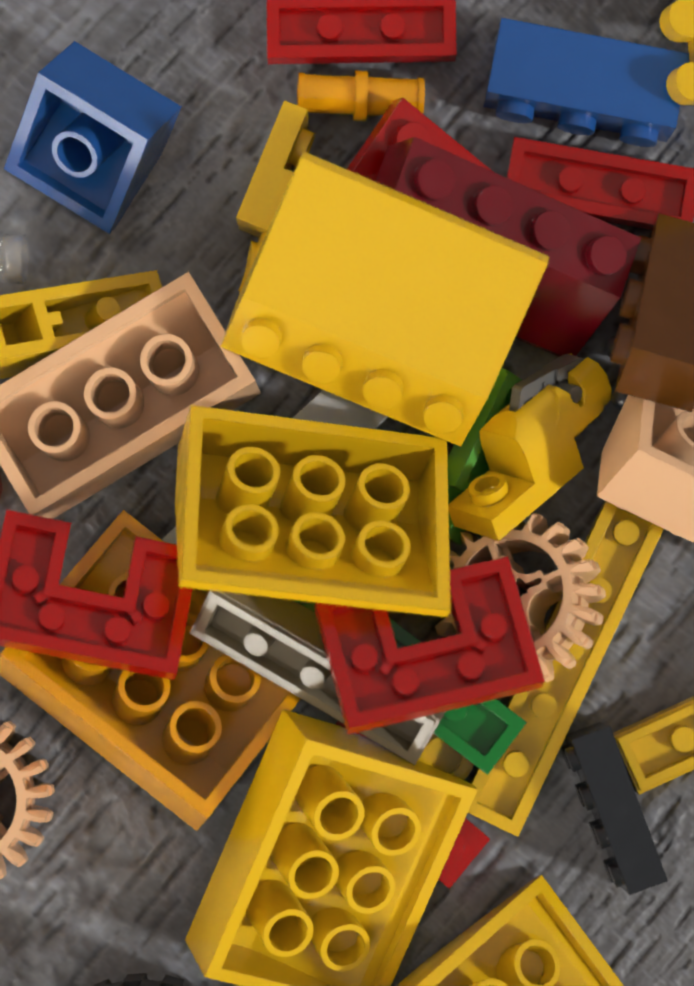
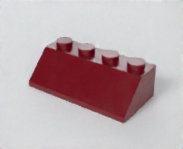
M416 137L387 147L375 182L549 256L548 265L515 336L520 341L558 357L570 353L576 356L621 298L641 237Z

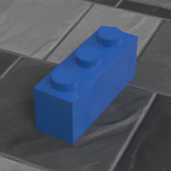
M501 18L483 107L496 109L495 115L509 122L531 123L533 117L558 121L557 128L568 133L592 135L595 133V129L620 133L619 140L624 143L640 147H654L657 145V141L667 142L676 129L680 104L673 101L669 96L666 81L671 71L689 62V53Z

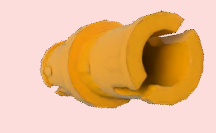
M355 70L354 76L315 75L298 72L297 105L308 109V113L352 115L353 121L366 122L367 115L383 116L392 101L402 97L420 112L424 113V78L368 77V70Z

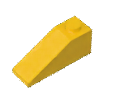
M153 270L0 295V379L16 376L162 288L158 271Z

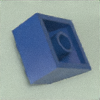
M74 41L38 72L4 170L110 234L118 225L162 155L182 106Z

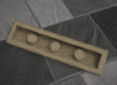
M209 591L190 631L191 635L345 724L316 613L292 599ZM446 711L359 733L415 765Z

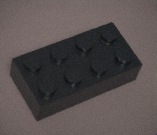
M598 722L567 734L565 737L567 745L562 746L561 751L568 769L578 773L580 783L575 784V789L582 806L586 807L587 811L591 810L595 820L589 822V826L596 844L600 845L601 849L605 848L609 858L604 859L603 864L610 882H614L616 888L621 887L629 895L667 882L668 879L610 725Z

